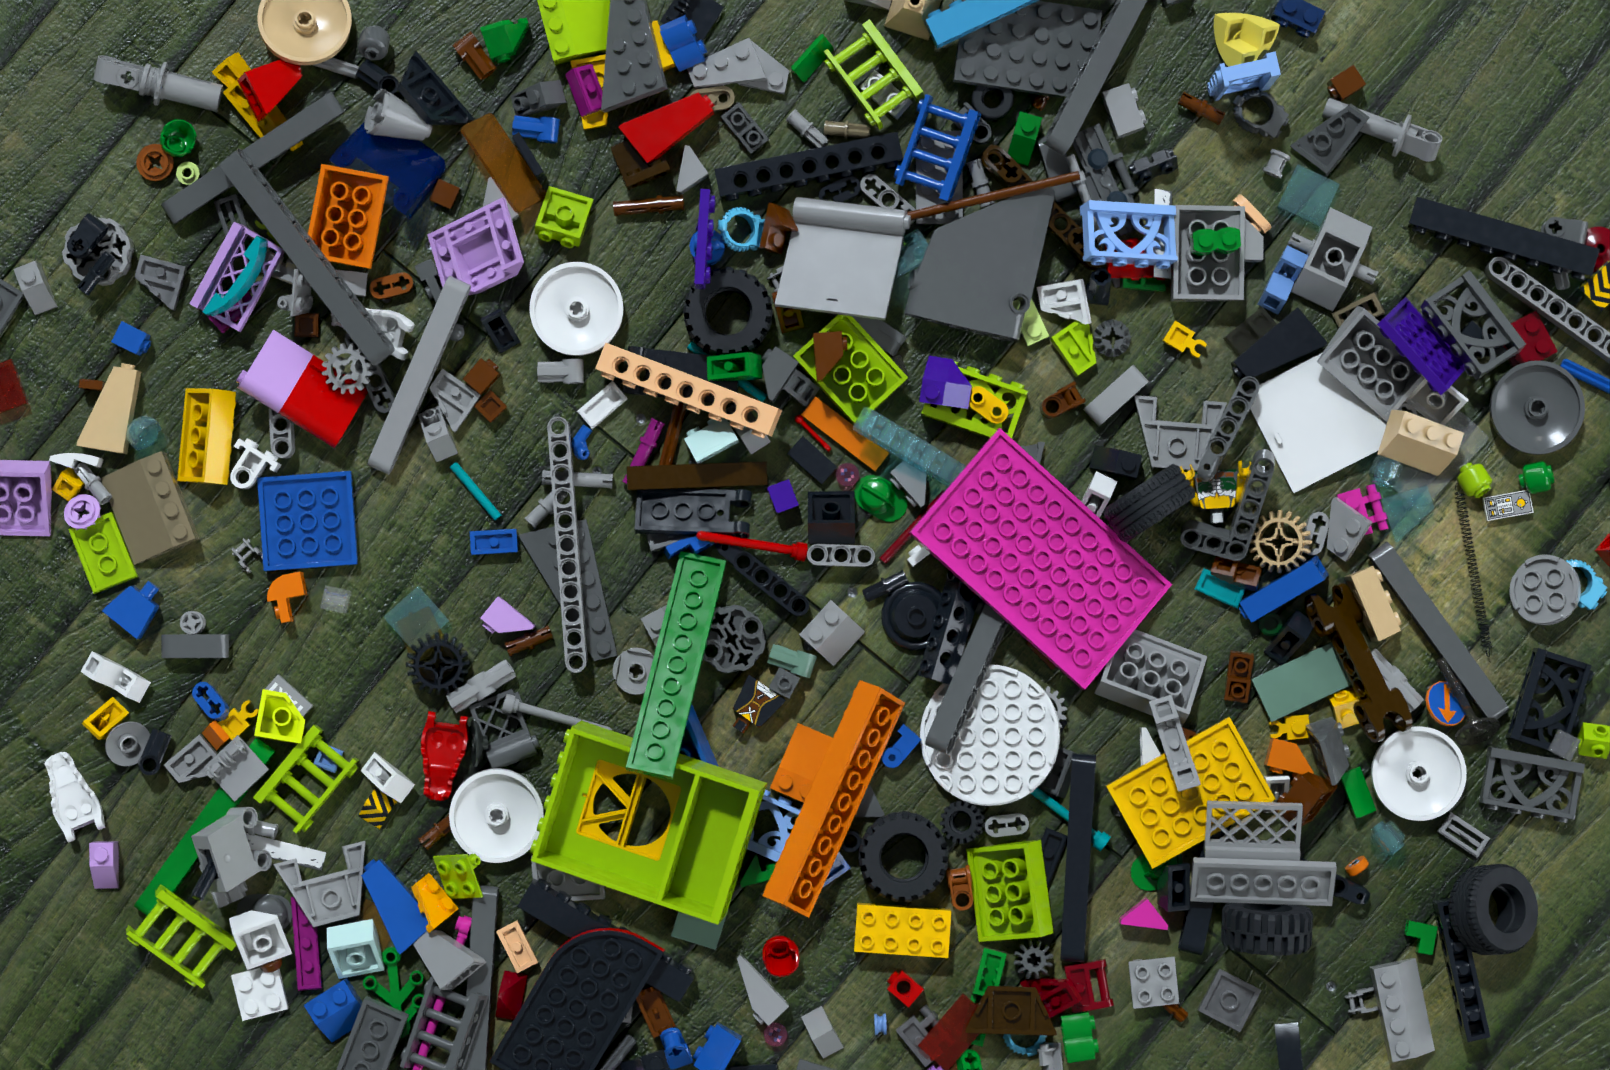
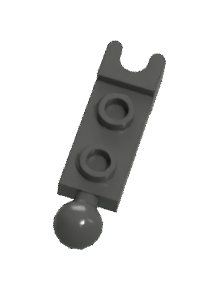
M432 259L416 265L415 269L420 280L424 284H428L425 290L429 299H435V302H437L442 289L437 281L439 277L438 270ZM456 323L450 340L460 341L464 337L465 330L461 324Z

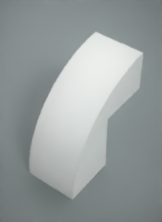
M93 651L81 670L83 674L92 680L111 687L125 697L139 703L151 683L128 668Z

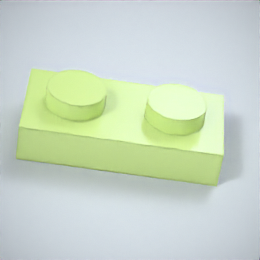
M1032 298L1030 307L1025 312L1021 334L1027 347L1049 337ZM1019 300L1013 301V307L1016 310L1020 307Z

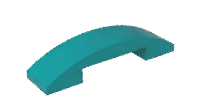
M260 236L254 238L243 254L250 260L226 295L214 294L202 311L203 313L216 316L241 300L252 287L262 269L268 240Z

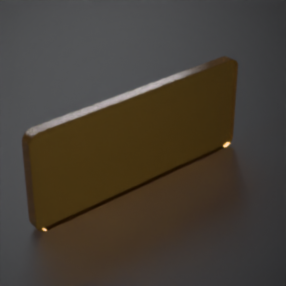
M488 113L461 128V133L515 212L519 213L544 200L545 190L493 114Z

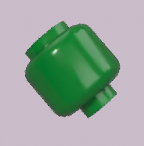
M1544 461L1524 465L1522 469L1523 474H1519L1521 488L1526 487L1530 494L1548 491L1551 489L1552 484L1555 483L1552 467Z

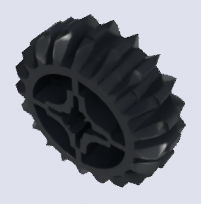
M438 631L434 633V639H431L429 633L425 634L427 639L425 642L419 637L417 641L420 646L411 645V649L415 653H407V657L413 661L405 663L406 667L412 668L407 671L408 676H414L411 682L413 684L420 682L418 685L419 690H423L427 686V694H431L433 688H435L437 695L441 694V688H444L445 692L449 693L448 686L451 684L454 689H457L458 686L455 681L464 682V678L460 673L468 674V669L462 666L470 664L468 659H462L468 655L466 650L460 651L464 647L463 643L460 642L455 645L457 642L455 636L448 641L449 635L446 632L443 634L442 639H440ZM441 646L451 649L455 653L456 659L442 656ZM434 647L430 657L420 660V657L427 649ZM437 654L440 661L443 662L439 664L438 672L434 664L432 665V663H436ZM455 666L452 674L441 680L443 672ZM419 668L433 671L434 681L425 678L419 672Z

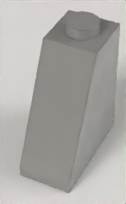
M432 930L430 933L426 931L413 943L440 990H453L486 963L484 958L443 931Z

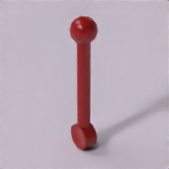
M802 415L795 416V422L801 424L828 452L832 449L804 421Z

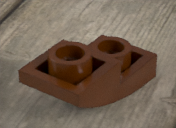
M1230 650L1224 700L1248 702L1254 659L1253 653Z

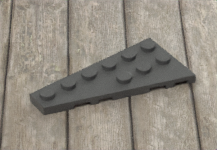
M610 0L601 111L604 113L668 89L646 0Z

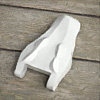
M365 308L393 344L395 351L390 355L405 360L408 355V351L402 347L405 331L412 332L415 324L404 315L391 310ZM331 313L332 326L342 327V325L339 323L336 317Z
M59 752L50 756L44 764L50 778L51 806L53 815L64 832L67 842L76 840L74 830L95 822L98 830L105 828L100 802L94 791L88 786L75 767L70 754Z

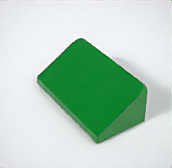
M820 34L791 66V72L802 82H806L826 59L824 51L828 49L831 53L834 49L823 34Z
M1361 767L1345 771L1340 782L1353 817L1358 819L1376 811Z

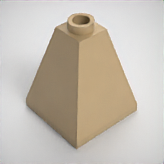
M892 0L884 27L929 40L930 34L925 25V20L928 19V14L939 9L941 0Z

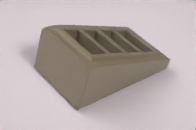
M1376 292L1333 312L1332 314L1338 327L1344 322L1341 314L1345 312L1348 317L1351 314L1350 309H1355L1360 304L1375 318L1384 314L1385 310ZM1370 299L1377 311L1375 313H1372L1367 303Z

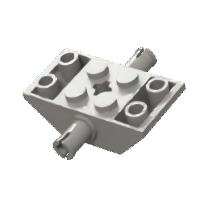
M1330 207L1315 240L1311 241L1293 232L1287 245L1306 253L1308 257L1293 284L1291 292L1333 311L1353 276L1372 285L1378 271L1360 264L1359 261L1366 247L1372 227ZM1334 253L1335 259L1338 261L1331 263L1328 256Z

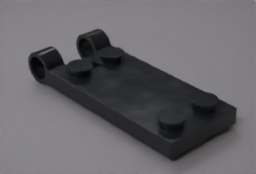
M628 346L629 352L738 393L739 381L708 380L707 357L712 355ZM646 369L645 381L650 376L648 369ZM669 377L664 378L661 382L662 389L666 390L671 386V379ZM636 385L635 389L623 386V393L651 396L644 393V388ZM686 386L683 389L684 398L692 395V386ZM658 393L657 396H656V397L666 398V396L661 395V394H659V393ZM708 394L704 398V402L714 403L715 398L713 394ZM730 402V403L727 404V405L736 406V404H735L734 402Z
M675 488L637 490L635 534L696 535L699 531L749 538V523L744 521L729 522L730 505L732 504L740 508L750 507L752 492L745 489ZM718 512L724 513L722 516L717 515Z

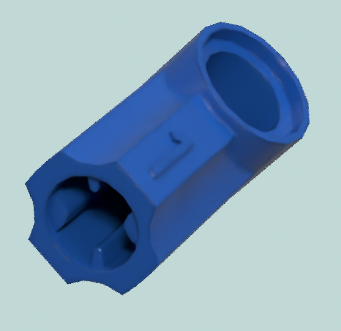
M514 116L512 136L519 132L524 138L537 139L539 142L555 144L558 141L560 119L553 117L532 118Z

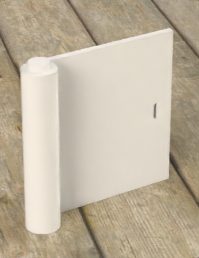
M1321 354L1260 384L1258 395L1251 407V411L1293 493L1377 452L1387 425L1386 421L1317 362ZM1252 388L1245 393L1251 394L1254 392V389Z

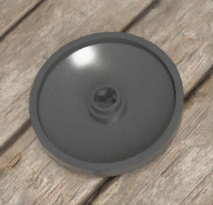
M1528 361L1511 368L1501 376L1492 391L1489 411L1495 431L1507 445L1526 454L1540 455L1561 449L1576 436L1583 423L1585 401L1578 382L1567 370L1547 361Z

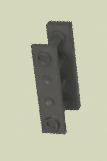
M430 977L424 986L425 994L408 1044L402 1051L400 1067L413 1068L414 1063L431 1070H464L488 996L482 993L471 992L470 996L466 997L451 990H440L434 978ZM437 996L463 1005L465 1008L463 1017L457 1019L434 1010L433 1007ZM431 1018L456 1028L457 1035L455 1040L451 1042L426 1032L429 1019ZM422 1041L448 1050L450 1055L447 1063L442 1064L419 1055L418 1051Z

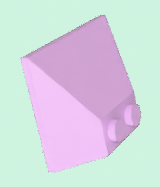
M503 197L427 234L442 288L447 278L452 276L471 285L469 295L478 294L518 275L524 263L506 199Z

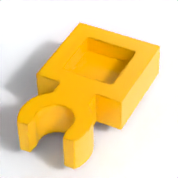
M1177 321L1173 322L1163 339V342L1181 353L1184 352L1185 348L1189 349L1190 354L1195 358L1200 357V354L1194 349L1195 346L1201 345L1205 348L1207 345L1203 340L1192 339L1195 332Z
M246 700L242 704L240 712L233 708L226 719L218 722L231 740L237 735L240 736L251 725L247 721L248 718L258 715L259 709L254 710L253 713L247 710V706L252 702L251 700Z
M1309 714L1284 716L1285 723L1283 724L1279 721L1268 722V725H1276L1278 727L1276 734H1269L1271 738H1279L1284 733H1286V740L1309 738L1306 730V725L1309 724Z

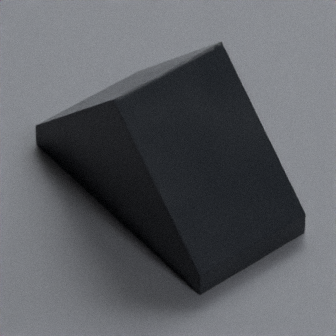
M501 308L480 319L500 354L521 343Z

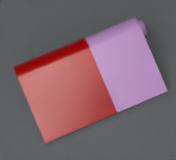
M275 330L271 332L247 372L242 370L236 380L239 383L238 389L333 448L343 436L368 393L366 387L361 391L355 387L354 394H351L349 389L344 394H341L340 387L332 390L334 384L332 382L326 384L329 377L328 375H322V372L327 370V367L322 366L324 361ZM333 367L334 375L337 377V371ZM346 379L344 383L351 384L355 383L356 381H354L353 379Z

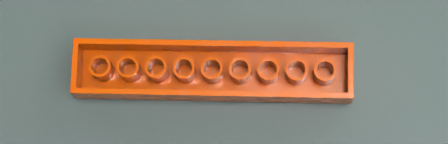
M859 680L762 896L809 918L905 702L881 687Z

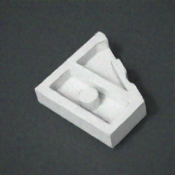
M1083 279L1037 287L1042 311L1055 313L1067 319L1071 318L1085 325L1092 323Z

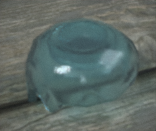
M140 416L134 419L128 425L126 431L127 440L130 445L138 451L153 445L158 438L159 431H161L159 422L149 416Z

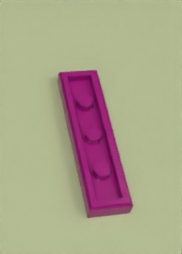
M292 896L291 907L298 991L322 989L318 926L312 927Z

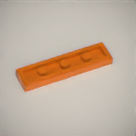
M816 396L801 414L875 472L889 455L888 451Z

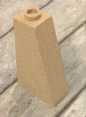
M121 363V367H113L80 434L77 446L121 454L128 453L141 372L135 370V365Z

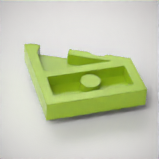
M1076 320L1050 338L1075 377L1096 364V356L1092 346L1093 337L1090 333L1089 324L1085 325Z

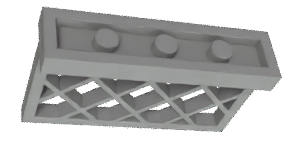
M1207 801L1205 840L1203 844L1205 858L1300 861L1302 803ZM1212 808H1222L1226 814L1217 820L1212 816ZM1239 809H1246L1250 815L1241 821L1234 813ZM1263 810H1271L1274 815L1266 822L1258 815ZM1287 810H1296L1297 816L1290 822L1282 816ZM1231 817L1237 825L1228 831L1222 823ZM1253 818H1256L1262 825L1252 832L1246 824ZM1279 818L1285 826L1276 833L1269 825ZM1217 827L1225 833L1220 839H1210V833ZM1243 828L1249 835L1243 840H1237L1233 834ZM1265 828L1273 835L1268 840H1260L1257 837ZM1290 829L1295 834V841H1284L1280 836Z

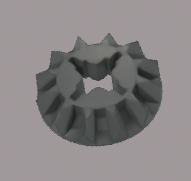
M1111 319L1098 325L1094 332L1093 341L1096 349L1101 354L1108 357H1116L1128 349L1131 336L1129 328L1121 321ZM1111 328H1113L1115 336L1122 337V339L1115 341L1113 348L1110 340L1102 339V337L1110 335Z

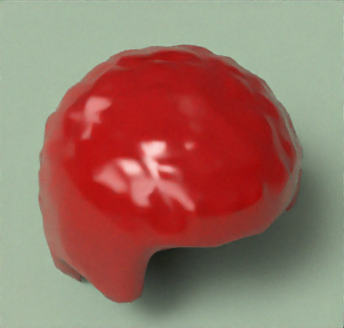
M776 935L766 941L762 949V959L769 974L775 977H785L797 970L800 960L799 950L796 943L790 938Z

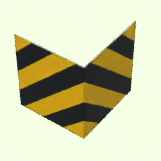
M375 788L365 801L358 816L381 829L388 813L397 801Z

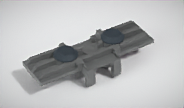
M1098 123L1078 132L1072 145L1085 171L1086 180L1084 182L1091 200L1135 203L1132 194L1138 192L1139 189L1132 182L1122 159L1124 157L1123 153L1113 155L1100 124ZM1114 162L1125 186V191H1119L1108 164ZM1111 218V221H1112L1114 224H1113V225H1110V227H1115V226H1117V224H1118L1117 219H1116V218ZM1126 218L1124 226L1114 232V234L1120 237L1136 229L1133 227L1131 220ZM1140 219L1139 223L1143 227L1144 222Z

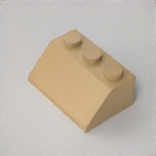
M1391 410L1378 455L1439 476L1457 456L1464 433L1407 411Z
M1369 566L1344 577L1347 586L1362 610L1363 623L1371 642L1381 641L1401 631L1399 625H1402L1397 612L1393 613L1390 604L1393 602L1389 592L1383 590L1380 583L1383 582V577L1378 568L1375 569L1374 566Z

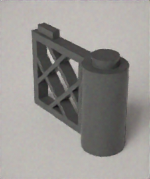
M513 689L469 706L473 719L477 721L482 736H486L489 726L501 731L496 741L488 743V749L486 750L492 769H502L538 754L537 749L541 748L536 735L531 736L522 712L516 711L517 716L512 715L513 712L508 714L498 709L501 699H504L506 694L516 696L515 698L523 703L519 692L514 693ZM484 706L493 709L487 722L479 719L476 712L477 709ZM496 711L507 715L503 728L491 724ZM511 717L520 721L522 730L515 733L506 730ZM481 723L486 724L484 730Z

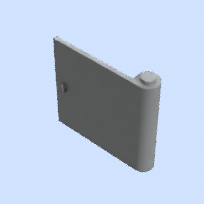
M796 197L793 206V220L798 228V232L791 233L775 306L886 320L905 230L909 229L911 224V216L907 215V210Z

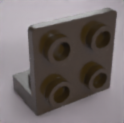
M628 140L611 147L628 191L671 173L664 155L656 161L647 164Z

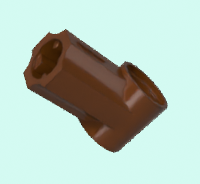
M471 31L452 45L480 80L487 78L496 70L493 62L482 50V45Z

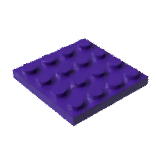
M1406 297L1377 324L1380 327L1381 334L1385 338L1391 339L1396 345L1397 352L1401 356L1408 358L1413 370L1425 377L1428 386L1434 392L1442 395L1465 370L1462 361L1456 358L1450 351L1448 343L1438 336L1436 330Z

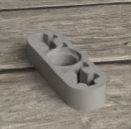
M867 174L862 178L860 182L861 191L877 206L895 209L898 203L901 202L903 205L900 206V209L907 211L915 210L913 206L878 176ZM866 180H868L869 182L875 180V187L879 191L881 187L885 188V190H883L879 194L878 199L874 197L877 194L876 191H874L873 189H869V191L865 189L867 186V184L865 183ZM885 194L893 195L895 198L894 205L890 207L884 206L881 201L882 197Z

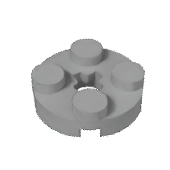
M630 648L622 652L616 658L613 665V677L617 685L629 694L645 693L654 655L643 648ZM635 664H639L640 669L643 670V674H639L637 678H634L633 673L630 672V668H634Z

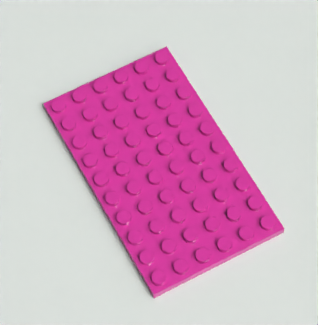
M1001 428L995 431L909 532L916 541L1082 690L1088 687L1172 586L1164 576L1131 546L1121 541L1109 526Z

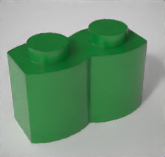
M1233 227L1222 228L1218 231L1212 229L1197 230L1190 236L1191 253L1195 255H1208L1214 251L1221 254L1235 252L1241 247L1240 230Z
M1088 1011L1059 1014L1066 1062L1073 1063L1096 1059L1095 1053H1099L1097 1039L1092 1037V1030L1096 1029L1094 1016H1089Z

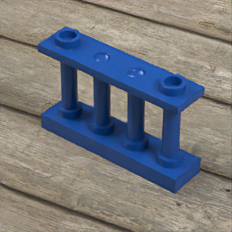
M926 94L925 98H921L918 103L917 112H919L902 164L898 165L895 170V183L903 186L905 180L932 188L940 194L939 199L951 202L982 114L969 109L968 114L965 113L963 115L933 105L932 101L934 98ZM928 113L960 123L961 127H963L961 135L954 137L925 127ZM922 135L953 146V149H955L953 158L946 159L916 149L920 136ZM913 157L945 168V171L948 172L945 180L940 182L909 171Z

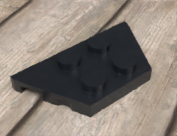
M417 51L414 52L409 59L397 90L427 125L471 124L474 120L473 116Z

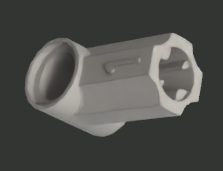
M564 359L562 362H538V382L584 383L583 359Z

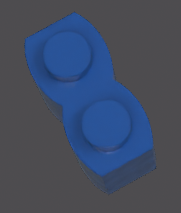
M685 15L660 26V34L680 72L705 61L704 53H707L703 40L698 41L695 36L697 29L693 20L688 21Z

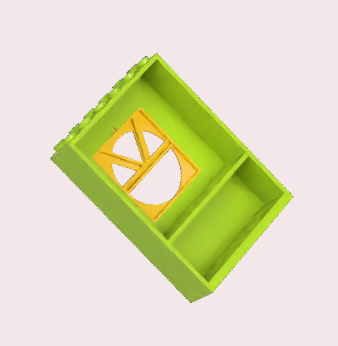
M582 720L573 725L571 730L567 729L563 740L566 743L565 750L560 752L557 759V765H560L558 773H554L550 782V787H553L551 796L548 795L544 802L543 809H546L544 818H540L537 825L539 836L537 840L534 839L531 845L530 853L533 854L531 861L719 925L727 915L767 783L680 753L673 780L627 771L626 764L633 740L632 737ZM621 774L637 775L630 797L615 782L614 776ZM648 778L663 790L669 801L671 816L668 827L663 835L652 843L642 846L626 845L645 781ZM605 784L627 809L595 815L593 809L594 798L600 786ZM623 819L617 841L607 836L599 826L601 823Z

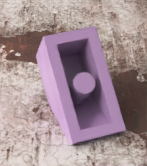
M499 596L481 616V619L484 621L482 626L492 634L495 631L506 633L533 630L536 627Z
M95 841L89 843L90 871L94 888H119L118 841Z

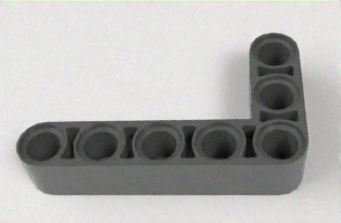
M1261 449L1254 454L1230 530L1195 520H1188L1181 527L1180 540L1185 547L1233 561L1242 560L1246 556L1274 472L1275 458L1273 453L1267 449ZM1261 460H1266L1270 464H1268L1267 466H1261L1258 464V462ZM1259 481L1263 485L1260 487H1254L1251 485V483ZM1248 502H1252L1256 506L1253 508H1247L1245 504ZM1241 523H1246L1249 525V527L1241 529L1238 527V525ZM1189 531H1193L1197 535L1194 537H1189L1186 535V533ZM1210 538H1217L1220 541L1217 543H1211L1208 540ZM1239 544L1242 547L1240 549H1233L1231 546Z

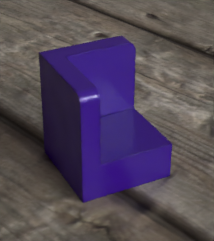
M789 479L767 487L777 513L799 506Z

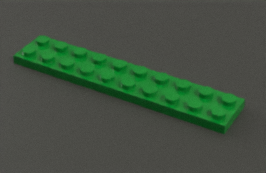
M680 551L626 764L627 771L673 780L726 567L725 560Z

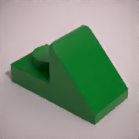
M756 853L740 881L741 887L770 880L776 863L766 865V870L762 871L758 854Z

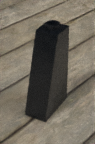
M1297 307L1231 363L1233 365L1232 371L1240 380L1247 376L1256 377L1324 347L1328 342Z

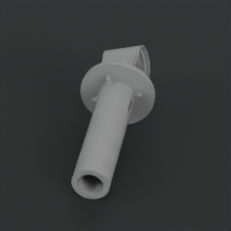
M1329 98L1322 118L1329 119L1348 106V104ZM1359 109L1370 117L1360 132L1392 143V147H1394L1393 157H1396L1399 151H1402L1423 161L1430 162L1436 159L1443 139L1442 136L1436 131L1412 124V115L1408 114L1405 122L1401 121L1399 124Z

